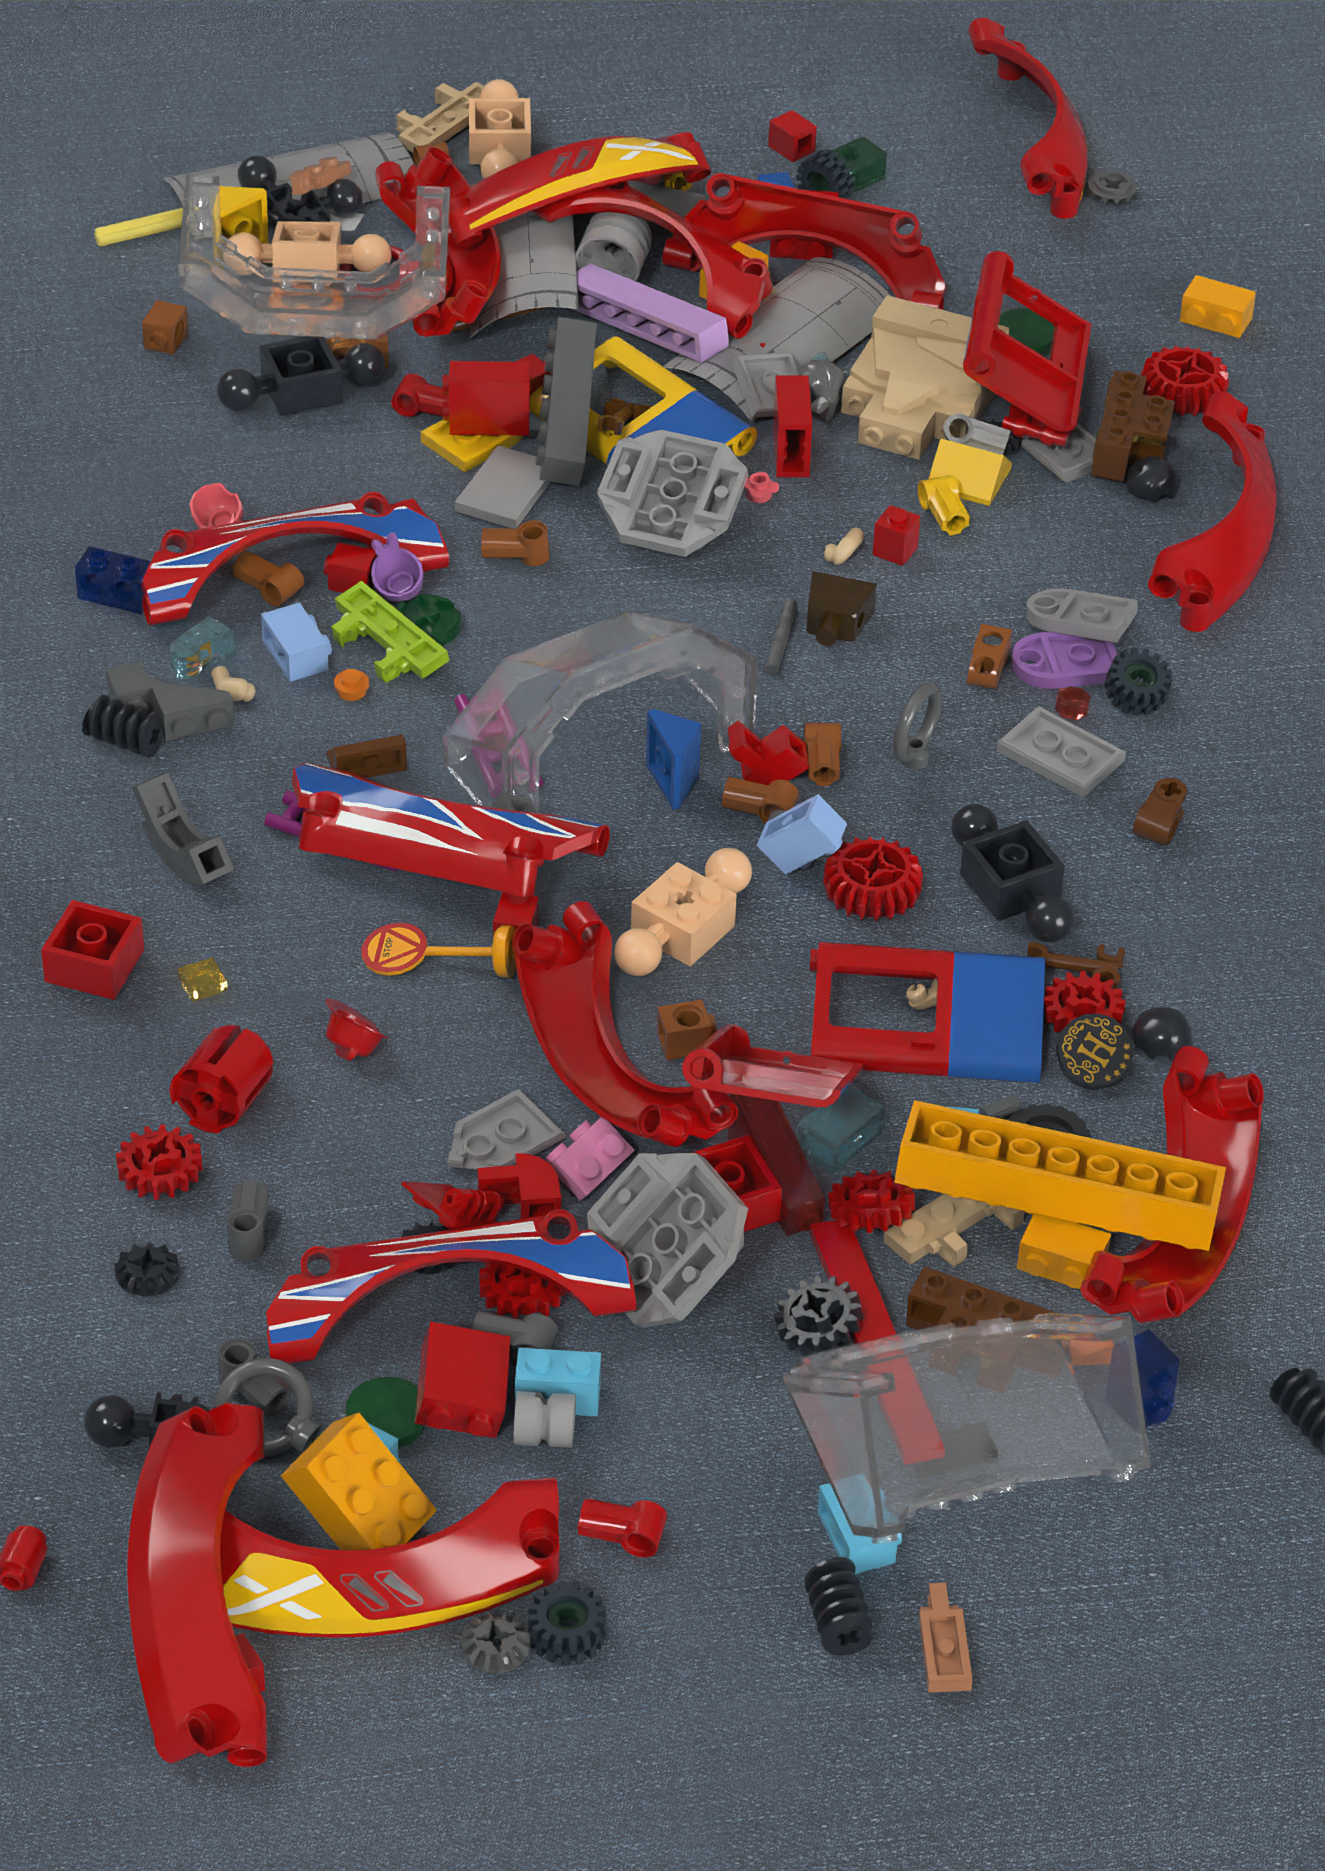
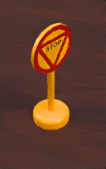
M401 922L387 924L374 930L366 937L361 947V957L366 967L374 973L391 976L403 974L414 969L423 961L425 955L492 956L496 975L501 978H512L516 971L515 956L512 949V938L515 929L513 926H500L495 931L492 947L427 946V938L422 930L412 924Z

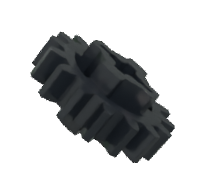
M815 1276L814 1283L811 1285L801 1280L799 1281L801 1289L795 1291L788 1288L786 1290L788 1300H778L777 1306L780 1312L774 1313V1319L781 1342L786 1341L790 1351L799 1347L800 1353L804 1357L811 1350H815L817 1356L822 1357L826 1348H830L831 1351L837 1353L839 1352L838 1343L842 1341L850 1345L852 1340L849 1333H859L861 1331L859 1320L864 1319V1314L858 1293L856 1291L852 1292L847 1281L838 1285L837 1279L834 1276L827 1283H822L820 1276Z

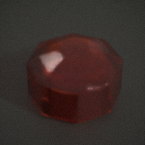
M1066 687L1058 691L1055 710L1062 718L1080 719L1088 714L1091 696L1083 688Z

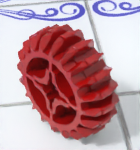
M1176 345L1172 349L1162 347L1161 352H1152V356L1146 359L1143 371L1141 372V376L1146 377L1143 395L1161 396L1167 400L1175 401L1173 412L1180 413L1181 416L1184 413H1190L1192 416H1196L1197 412L1204 414L1209 397L1216 392H1227L1229 386L1227 366L1221 364V358L1213 357L1211 351L1202 352L1200 347L1191 349L1188 345L1185 348H1179Z
M869 835L867 840L863 841L855 837L852 844L842 842L841 847L831 854L830 858H827L824 866L823 885H825L824 890H826L828 900L835 903L836 909H845L847 916L858 914L861 921L865 917H873L877 922L881 916L891 920L895 913L904 915L907 908L914 907V903L922 891L923 872L922 866L918 862V856L911 854L910 847L901 848L899 841L887 842L885 836L881 840H873Z

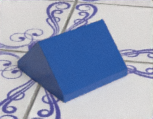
M653 709L647 711L646 766L671 808L675 810L681 807L699 778L701 723Z

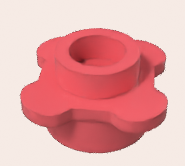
M765 472L754 473L747 479L744 486L746 498L754 503L767 502L772 498V493L779 491V484L772 482L769 479V475Z

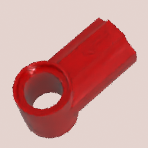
M408 374L402 379L393 394L391 405L398 414L405 417L414 416L417 412L443 417V401H449V395H443L442 387L429 385L422 376Z
M587 1498L586 1500L584 1499L580 1511L578 1535L620 1543L626 1552L636 1557H652L657 1552L668 1516L662 1506L652 1501L641 1500L632 1504V1507Z

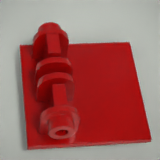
M402 1181L401 1183L403 1187L413 1194L412 1199L414 1202L424 1208L433 1210L439 1215V1222L449 1229L497 1223L495 1219L504 1206V1200L497 1191L459 1189L451 1184Z

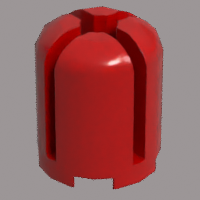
M224 1025L215 1028L206 1036L172 1078L169 1088L172 1104L174 1105L177 1101L181 1109L191 1118L188 1123L201 1131L218 1134L223 1128L233 1126L240 1120L271 1080L273 1057L270 1047L259 1034L248 1028L242 1032L239 1025Z

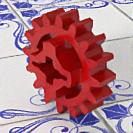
M1081 971L1079 977H1074L1073 974L1067 972L1064 981L1055 977L1053 985L1046 986L1043 1005L1045 1022L1054 1023L1053 1031L1056 1033L1062 1031L1071 1020L1084 1014H1103L1114 1018L1122 1025L1126 1000L1122 999L1123 991L1121 989H1113L1114 981L1111 979L1105 982L1100 981L1101 974L1099 973L1089 978L1085 971Z
M161 1124L158 1131L153 1132L149 1126L144 1127V1134L141 1136L135 1132L130 1133L131 1143L123 1141L120 1143L121 1152L116 1153L119 1181H125L127 1191L137 1187L138 1197L142 1198L147 1192L153 1193L154 1200H158L161 1193H167L170 1198H174L176 1189L179 1188L181 1191L187 1192L189 1191L188 1181L195 1183L199 1181L198 1172L203 1171L201 1146L199 1143H194L191 1133L181 1136L180 1127L167 1132L165 1124Z
M872 1169L870 1175H864L862 1172L857 1171L856 1175L852 1178L843 1176L842 1184L833 1183L832 1192L828 1193L831 1218L838 1219L840 1227L851 1224V1231L855 1232L866 1228L867 1233H872L874 1228L879 1227L882 1231L886 1232L892 1224L900 1227L902 1226V1219H911V1211L915 1210V1194L913 1188L894 1183L895 1178H892L891 1171L878 1175L876 1169Z
M485 1262V1268L479 1270V1295L485 1298V1307L487 1309L497 1306V1315L504 1316L508 1312L512 1313V1318L519 1319L520 1315L527 1316L540 1312L542 1315L548 1316L549 1305L559 1308L561 1296L566 1295L564 1290L551 1282L517 1268Z

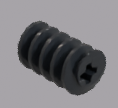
M104 694L99 696L96 702L87 710L82 722V732L84 735H92L94 739L105 740L106 743L112 745L117 744L119 748L129 749L137 754L142 753L143 756L148 758L154 756L159 750L163 736V730L159 725L160 717L158 713L151 712L147 716L146 709L138 708L135 711L133 704L127 703L123 706L122 701L114 699L110 703L109 696Z
M1299 1368L1288 1369L1281 1373L1274 1381L1269 1396L1273 1403L1278 1404L1281 1411L1289 1416L1291 1422L1299 1427L1301 1433L1310 1439L1312 1445L1318 1448L1322 1455H1325V1380H1317L1318 1374L1311 1368L1300 1372Z
M834 1557L816 1564L806 1575L804 1585L809 1595V1603L813 1608L812 1613L817 1622V1630L821 1635L822 1646L830 1654L840 1656L854 1654L870 1645L872 1637L869 1631L873 1623L868 1615V1606L864 1601V1593L859 1587L860 1580L855 1573L856 1566L851 1559L846 1557Z

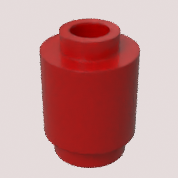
M21 1525L7 1536L0 1552V1584L6 1589L19 1591L29 1589L34 1585L48 1551L46 1545L47 1538L41 1530L33 1526Z

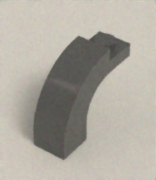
M168 772L132 787L145 817V821L141 822L149 840L162 860L180 879L192 885H202L234 870L220 835L208 837L202 834L192 823Z

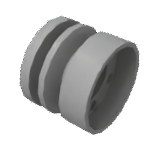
M595 213L575 254L577 270L591 263L636 281L652 245V233L647 222L641 217L624 213Z

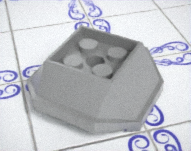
M658 430L643 434L634 439L629 437L618 440L597 491V496L621 543L686 557L694 551L700 550L708 542L728 530L748 479V469L738 460L734 452L725 443L666 430Z
M696 1153L638 1154L587 1213L588 1230L592 1229L627 1257L629 1274L632 1276L636 1298V1310L625 1312L630 1320L642 1328L683 1321L736 1261L738 1252L744 1247V1224L748 1208L703 1156Z

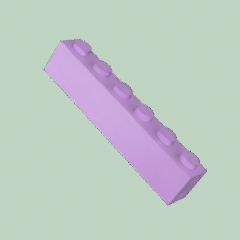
M591 263L576 271L579 309L573 310L701 363L729 347L728 328L725 317Z

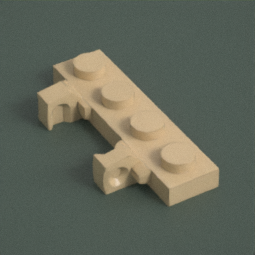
M475 82L465 90L458 91L442 83L435 89V103L441 104L436 110L424 118L406 113L405 109L397 114L396 130L401 133L398 139L412 153L415 146L447 141L469 125V98H480L484 85Z
M942 1194L912 1213L911 1219H903L902 1226L893 1225L888 1228V1231L884 1232L883 1242L910 1265L928 1253L933 1255L938 1253L955 1267L965 1261L967 1256V1243L958 1234L992 1214L1013 1230L1024 1223V1211L1004 1206H991L977 1200L963 1197L955 1198Z

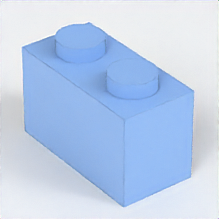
M300 602L261 614L262 641L290 682L329 670L328 655L332 654L330 641L326 635H322L319 632L314 616L312 614L308 615Z
M817 794L767 821L756 846L786 875L797 868L804 869L808 867L816 858L824 854L829 856L837 851L842 844L841 838L847 823Z

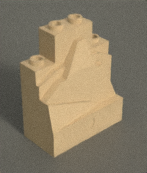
M886 295L873 315L871 339L851 368L850 376L843 385L841 412L859 417L858 443L920 460L933 438L946 440L943 434V425L951 415L960 413L977 420L982 418L995 393L971 379L963 369L971 317ZM998 325L999 329L1009 334V327ZM954 420L950 423L949 432L953 437L963 438L966 436L968 428L965 422Z

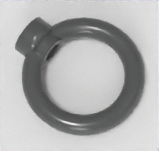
M934 682L923 683L912 693L896 725L893 738V752L896 759L909 769H922L929 763V749L926 746L936 729L942 708L941 689ZM928 698L927 710L920 730L916 736L908 738L914 718L921 705Z
M272 1358L250 1360L233 1369L218 1389L214 1408L224 1403L231 1404L236 1390L249 1378L257 1375H273L283 1379L295 1393L297 1414L291 1419L281 1436L265 1441V1457L279 1455L292 1447L303 1453L315 1441L322 1427L312 1419L314 1400L311 1388L305 1377L292 1365Z

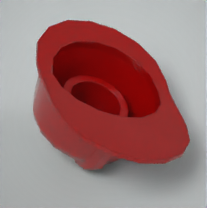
M325 999L327 1006L331 1010L326 1029V1038L335 1045L337 1056L348 1061L352 1060L355 1056L368 1057L383 1038L388 1039L373 1022L358 1011L337 1000Z

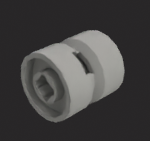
M517 1391L514 1445L538 1446L541 1440H546L549 1447L573 1448L576 1394L552 1393L549 1399H544L541 1392Z

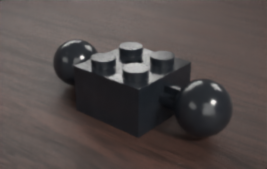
M322 333L259 346L261 376L255 377L244 369L229 370L220 378L217 385V394L221 403L228 409L243 411L253 406L259 395L269 393L280 415L295 414L304 410L343 403L342 378L348 377L351 381L360 385L372 384L382 376L385 360L381 351L369 343L353 345L346 352L344 359L336 360Z
M970 804L957 811L952 820L951 831L955 841L963 847L960 875L993 916L999 920L1027 910L1026 925L1029 932L1036 939L1043 942H1056L1063 939L1070 932L1073 925L1072 909L1061 898L1065 865L1027 820L998 830L996 816L989 808L983 805Z

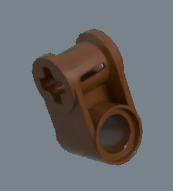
M1171 777L1159 780L1146 802L1140 807L1134 821L1132 833L1168 846L1183 818L1184 811L1181 805L1186 798V785L1182 781Z

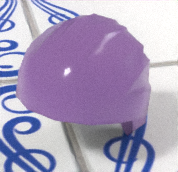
M391 532L387 536L385 545L378 540H373L371 544L377 558L373 563L371 574L374 587L380 596L392 602L407 601L417 596L423 585L424 572L422 564L416 555L399 547V541L395 533Z

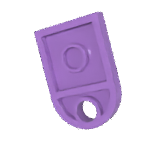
M1055 632L1035 633L1020 639L1015 644L1012 654V669L1020 680L1038 688L1055 689L1105 683L1110 665L1118 654L1113 642ZM1024 661H1033V662H1036V663H1035V664H1028V663H1025Z

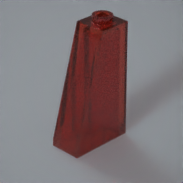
M729 1093L730 1098L738 1108V1116L735 1122L728 1127L727 1140L749 1135L782 1187L780 1221L778 1222L785 1234L789 1236L801 1231H809L810 1224L823 1222L825 1197L779 1101Z

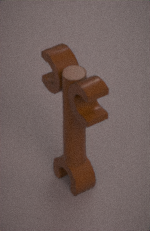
M610 398V402H605L603 415L598 418L597 431L612 430L614 435H621L623 423L631 417L632 420L636 419L653 406L635 405L634 403L626 405V401L622 399Z
M1031 942L1028 943L1027 956L1045 957V968L1050 967L1076 972L1085 971L1092 974V977L1099 973L1101 974L1100 981L1105 982L1111 979L1114 981L1113 989H1119L1121 976L1118 970L1124 964L1125 949L1124 947H1119L1117 955L1109 956L1104 953L1105 944H1100L1097 947L1096 959L1051 953L1048 952L1044 945Z

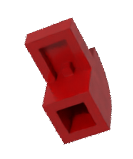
M739 720L727 728L730 743L728 745L729 752L736 761L740 762L742 777L746 781L769 786L775 780L790 781L810 768L806 743L784 724L763 739L756 736Z
M515 1153V1165L477 1168V1190L497 1191L503 1198L504 1204L518 1203L520 1219L547 1215L556 1209L561 1210V1192L558 1175L555 1169L544 1159L531 1154Z

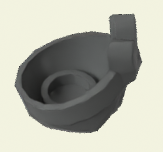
M812 360L805 363L798 372L801 375H809V385L817 396V399L811 404V411L821 413L820 419L826 423L832 418L840 395L843 392V385L845 384L844 373L841 368L832 362Z

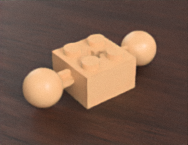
M502 79L488 82L483 87L480 98H469V164L481 165L483 179L531 157L530 98H519L516 88L510 82Z
M278 221L272 244H262L256 236L250 233H237L231 236L225 243L223 256L228 267L237 273H251L261 263H273V279H281L284 283L313 280L315 283L326 284L338 279L341 264H353L357 270L367 275L381 273L390 263L391 248L388 242L377 234L362 235L353 245L342 244L341 222Z
M735 848L719 849L707 860L705 877L678 862L669 868L632 901L631 929L624 932L618 938L614 947V957L620 969L632 976L647 975L658 967L662 958V952L691 967L735 927L736 895L746 888L752 876V866L748 857Z

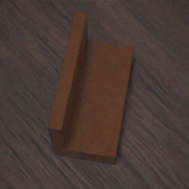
M403 734L333 747L332 750H326V756L331 768L349 771L363 778L407 770L406 742Z

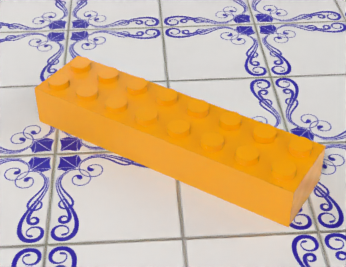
M914 1100L900 1145L894 1183L907 1185L913 1189L940 1192L950 1197L977 1200L991 1206H1004L1022 1210L1029 1214L1036 1213L1075 1223L1101 1227L1111 1232L1119 1231L1142 1236L1147 1240H1160L1179 1244L1188 1249L1209 1251L1226 1167Z

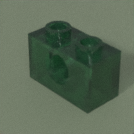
M864 136L830 151L831 154L837 152L839 160L844 157L847 161L844 164L846 168L851 166L853 171L849 174L855 175L856 180L852 183L856 185L855 190L852 191L853 193L882 181L886 177L887 153ZM822 175L825 182L830 186L827 179Z

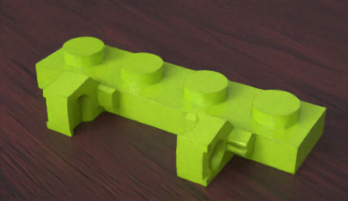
M360 581L335 598L336 608L344 615L340 621L331 626L334 641L343 648L345 643L356 641L359 634L363 637L368 634L386 649V657L381 661H374V668L377 677L384 683L399 677L401 672H409L410 669L423 679L450 661L446 649L363 581Z

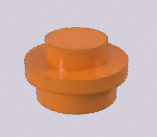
M347 669L335 676L334 688L340 698L347 701H356L365 696L369 688V678L362 671Z

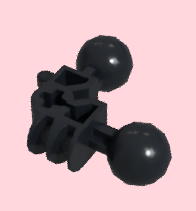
M263 156L248 157L241 163L238 169V181L241 187L263 188L266 191L268 221L274 229H276L278 221L333 222L330 213L338 218L352 217L363 204V195L360 187L349 179H337L328 185L324 196L318 198L314 191L310 190L302 194L300 200L292 199L293 190L288 182L276 186L277 172L274 164Z
M157 1392L152 1414L135 1413L134 1407L126 1399L116 1395L100 1397L90 1404L85 1413L84 1427L87 1435L95 1444L106 1448L120 1446L129 1441L132 1436L149 1437L150 1448L157 1432V1427L161 1422L192 1407L197 1406L205 1411L210 1409L200 1404L199 1396H195L191 1402L182 1401V1394H174L170 1400L162 1399L161 1392Z

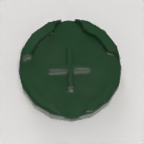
M421 594L415 596V600L409 602L404 600L395 607L441 646L453 641L460 633L461 613L459 609L454 608V603L447 598L438 595Z

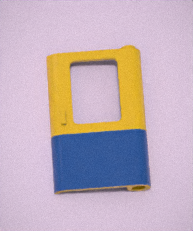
M613 337L594 350L593 369L600 364L607 368L618 366L664 398L624 426L621 435H614L612 430L597 431L600 415L592 409L589 410L586 451L606 465L610 462L618 440L629 437L634 439L643 434L658 430H666L725 443L736 456L747 454L754 446L757 439L755 428L620 337ZM542 386L533 392L530 397V412L539 418L542 399L547 398V395L542 394Z

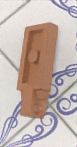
M326 157L319 159V164L304 167V170L294 171L289 176L293 190L292 195L305 194L314 188H324L337 179L351 174L350 161H338L337 157Z
M929 1583L928 1607H920L918 1620L928 1693L971 1691L972 1672L963 1608L959 1609V1605L949 1606L946 1583Z

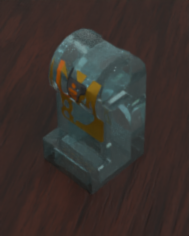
M210 616L205 618L171 643L172 674L180 679H191L198 676L202 668L217 658L225 662L235 656L234 631Z

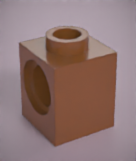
M157 300L142 321L144 348L174 355L189 333L187 306Z
M702 999L658 1007L657 1035L666 1060L686 1057L717 1031L714 1015L707 1014Z

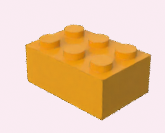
M360 1413L332 1422L281 1475L283 1480L338 1548L343 1551L372 1550L407 1543L437 1511Z

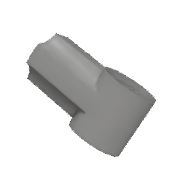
M960 413L951 415L943 425V434L946 440L1003 455L1010 434V430L970 418ZM961 420L965 422L968 428L966 436L955 438L950 434L949 425L952 421Z

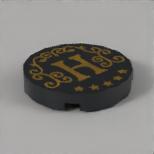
M1084 1014L1071 1020L1062 1030L1056 1045V1057L1058 1056L1059 1067L1063 1075L1075 1085L1088 1090H1099V1088L1111 1087L1117 1084L1127 1074L1134 1056L1132 1040L1127 1030L1114 1018L1103 1014Z

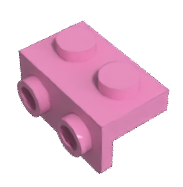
M601 1117L593 1125H590L587 1120L584 1121L569 1135L574 1141L570 1146L566 1147L561 1143L545 1159L555 1169L558 1178L581 1201L635 1150L609 1121Z

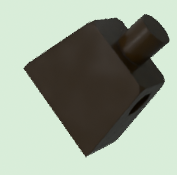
M813 571L808 602L807 632L816 635V640L824 646L833 645L836 639L848 642L855 641L875 611L877 583Z

